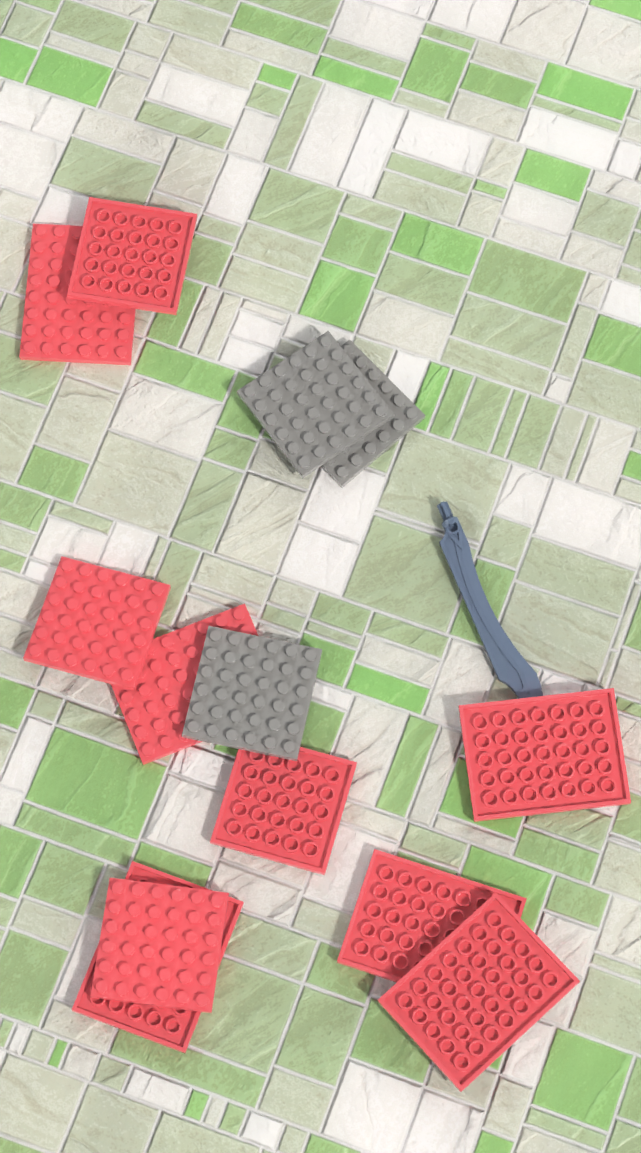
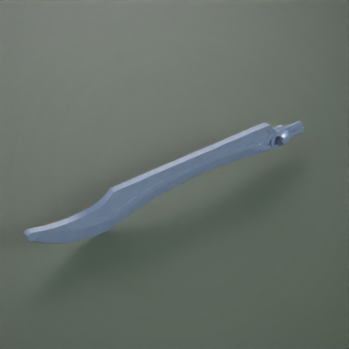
M447 501L441 502L437 505V508L443 519L442 527L445 534L439 544L498 680L510 687L518 699L543 696L537 673L508 638L485 596L475 569L468 540L458 518L453 516Z

